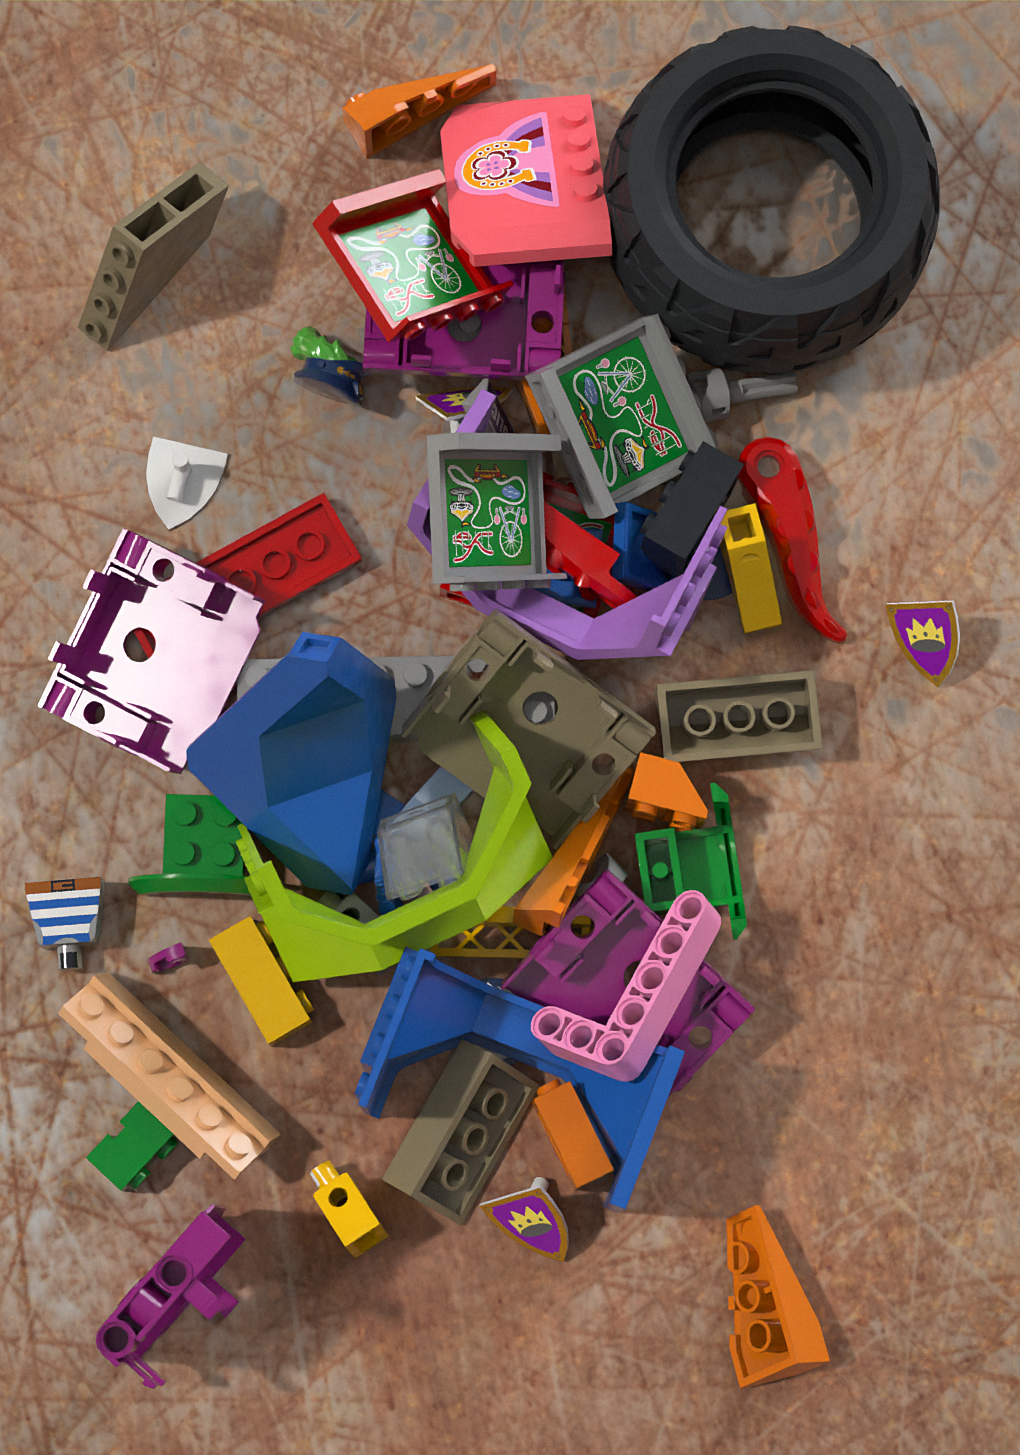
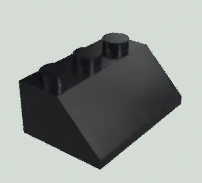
M704 441L697 452L688 451L678 469L683 472L677 484L672 481L668 483L659 499V502L664 505L657 515L650 512L639 533L644 535L640 549L669 581L682 575L719 507H724L732 495L744 464Z

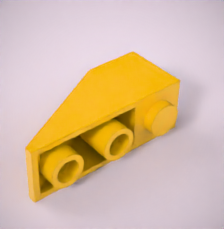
M756 504L727 510L721 524L728 528L720 543V548L743 632L747 634L782 625L766 540Z

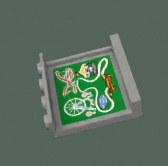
M658 314L640 317L525 376L550 433L561 435V451L559 453L589 519L606 518L618 512L615 503L628 502L682 473L678 469L689 450L697 452L703 441L715 448L717 446L716 436L706 425L701 414V402L698 396L691 391L685 377V365L680 357L675 354L670 343L671 335L669 328L661 322Z
M470 432L427 435L433 584L450 583V591L475 590L474 582H476V590L501 589L500 581H502V589L526 588V581L527 588H550L551 579H567L566 573H547L542 452L561 451V435Z

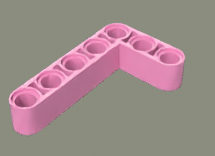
M689 890L683 892L673 902L606 1026L558 1007L548 1006L540 1009L533 1016L531 1021L533 1035L555 1056L618 1081L628 1082L634 1080L646 1066L721 926L719 913L699 891Z

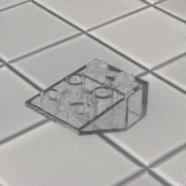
M456 793L381 819L377 835L387 900L400 897L401 900L411 899L421 894L424 887L438 883L439 886L452 884L462 877L461 874L465 873L473 834Z

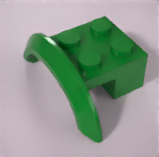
M713 782L710 783L717 826L675 832L674 828L635 833L644 903L658 916L667 915L673 902L680 894L689 890L699 891L714 908L729 907L733 940H736L747 926L728 794Z
M166 794L162 874L133 876L128 878V885L139 895L165 892L250 895L244 878L248 877L244 876V860L235 842L242 838L237 826L243 823L215 795Z

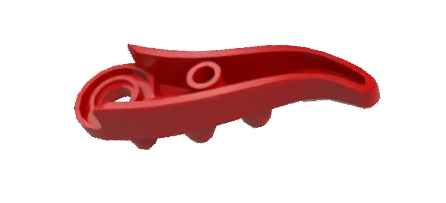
M772 437L756 439L746 445L738 460L744 464L738 478L742 487V496L748 505L756 504L761 525L775 555L784 590L795 611L805 623L825 639L842 644L847 638L846 630L831 616L823 600L816 520L811 496L799 459L792 447L781 439ZM763 458L774 459L779 465L778 474L773 477L763 476L758 471V462Z
M544 501L547 569L553 573H566L567 576L573 579L574 584L579 587L581 597L587 601L599 598L615 609L637 598L634 593L612 577V566L620 554Z

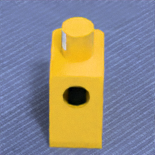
M331 1161L323 1162L310 1172L311 1177L319 1188L313 1194V1197L346 1249L355 1259L389 1237L347 1172L339 1175ZM342 1198H348L343 1206L337 1207L338 1202Z

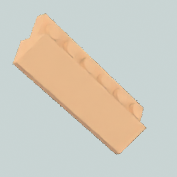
M109 972L93 975L90 982L65 1003L58 1014L87 1040L83 1049L199 1159L208 1154L234 1180L252 1162H256L281 1137V1133Z

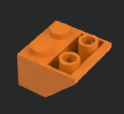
M640 752L625 810L632 812L631 817L638 821L654 823L656 818L671 822L670 828H674L676 831H691L702 828L707 818L708 810L681 764Z

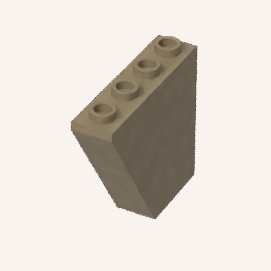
M201 162L190 168L113 226L78 328L88 338L95 341L106 351L116 343L210 236L229 184Z

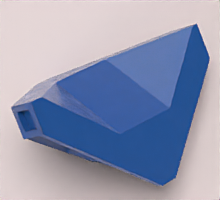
M302 632L291 651L186 749L188 770L308 888L352 895L368 867L396 704L395 679L343 638Z

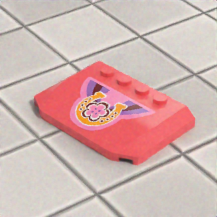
M590 94L456 105L440 130L444 175L447 180L445 185L450 232L453 245L458 250L464 249L469 254V261L474 267L612 256L610 218L603 190L604 180Z

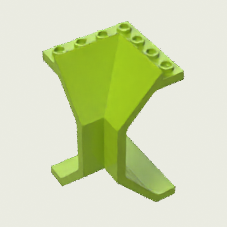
M484 710L470 716V719L492 766L493 774L462 878L366 924L284 888L271 860L263 863L247 827L244 824L237 826L242 838L235 842L250 876L244 878L245 883L293 982L384 970L400 961L405 946L419 951L420 948L426 950L468 930L492 916L553 858L526 798L532 783L518 751Z

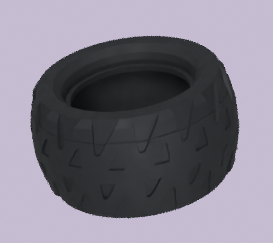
M788 25L785 30L758 28L755 26L733 29L724 32L713 42L690 47L675 57L646 84L621 119L610 145L604 172L603 190L609 211L612 240V256H609L630 301L643 316L659 315L661 322L669 328L671 344L701 357V360L708 364L743 372L765 371V374H778L800 371L836 359L871 338L896 315L917 284L932 249L940 215V184L936 155L925 123L909 93L902 85L897 87L879 62L853 44L848 48L826 37L818 30ZM755 130H772L798 136L822 149L845 173L851 183L858 203L860 216L859 235L849 248L836 259L819 269L805 274L790 277H764L742 272L728 266L709 253L698 242L687 226L680 210L676 191V184L685 168L700 152L711 144L733 134Z

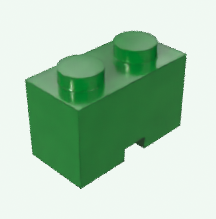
M139 1101L119 1121L125 1128L116 1137L107 1134L86 1157L89 1162L123 1192H126L130 1187L136 1191L151 1175L147 1168L157 1157L162 1161L165 1160L179 1145V1142L175 1140L176 1136Z

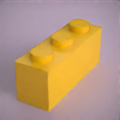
M249 916L209 939L270 1046L275 1045L312 1023L308 1013L314 1009L303 990L294 992L288 981L291 977L281 956L275 959L268 947L274 941L263 921L255 924L252 917Z

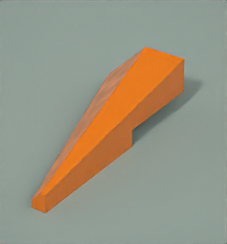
M627 767L597 803L600 808L587 823H584L581 819L514 909L512 924L540 936L543 935L547 924L557 928L560 927L584 873L588 874L634 776L635 770Z

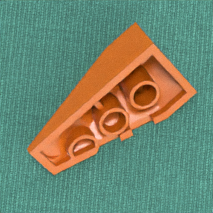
M493 64L382 87L374 89L367 94L364 92L358 93L347 101L346 106L342 108L344 123L368 159L453 110L456 105H461L496 85V69Z
M754 1205L726 1219L727 1268L733 1273L734 1296H728V1309L734 1310L735 1333L729 1335V1349L740 1388H748L799 1375L830 1362L820 1323L761 1206Z

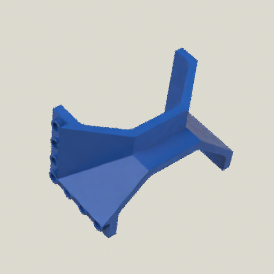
M405 946L360 1060L363 1069L370 1072L369 1074L363 1071L354 1093L359 1100L358 1105L362 1111L379 1119L395 1077L401 1069L454 1049L464 1039L474 1045L559 1077L566 1083L571 1082L614 1168V1178L603 1207L617 1213L625 1210L685 1051L670 1045L668 1048L656 1045L646 1066L637 1078L628 1082L618 1081L555 1056L533 1035L531 1031L532 1018L544 1006L481 982L438 961L436 954L421 948L419 951Z

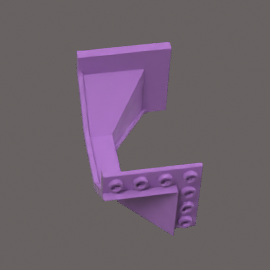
M482 389L456 432L485 433L496 395ZM427 479L413 502L407 526L432 555L429 480ZM722 506L719 507L684 574L595 619L533 588H527V585L524 589H502V581H500L501 589L476 590V582H474L475 590L461 592L477 611L489 616L492 611L498 609L542 643L576 660L671 656L682 633L690 630L717 569L711 563L728 528L721 524L727 509Z

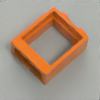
M558 1078L539 1087L536 1091L538 1097L533 1099L532 1105L574 1190L612 1172L614 1169L571 1082L569 1081L562 1085Z

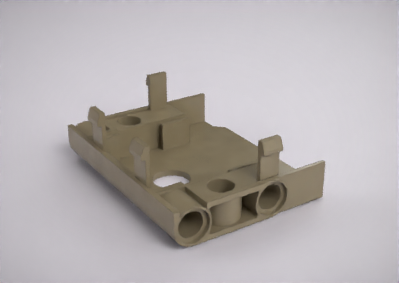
M495 609L445 668L424 699L403 723L401 736L405 738L409 732L418 737L419 749L423 754L485 798L493 769L470 719V716L484 710L516 747L532 783L526 795L528 803L539 827L552 836L553 848L557 849L581 819L584 823H587L599 810L600 806L597 803L633 762L637 754L647 745L651 737L656 734L654 726L501 611ZM481 659L488 664V667L484 671L473 672L467 667V664L471 660ZM538 691L551 694L558 704V711L555 717L543 724L530 721L523 711V703L526 698ZM602 753L609 754L614 758L607 765H598L593 759Z

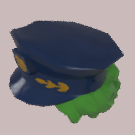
M311 326L303 327L299 330L292 340L293 344L290 350L293 357L305 360L303 369L294 373V382L320 396L337 402L360 406V400L364 399L361 379L372 372H363V363L347 355L342 348L340 340H335L331 344L328 342L327 336H321L319 331Z

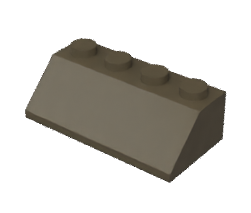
M814 670L657 684L654 688L657 728L662 756L665 759L676 762H689L823 749Z
M462 1039L381 1180L461 1226L540 1085L494 1054Z

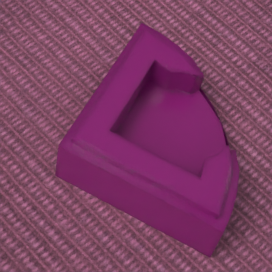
M180 942L152 955L147 961L152 974H157L188 962L189 956L185 946Z

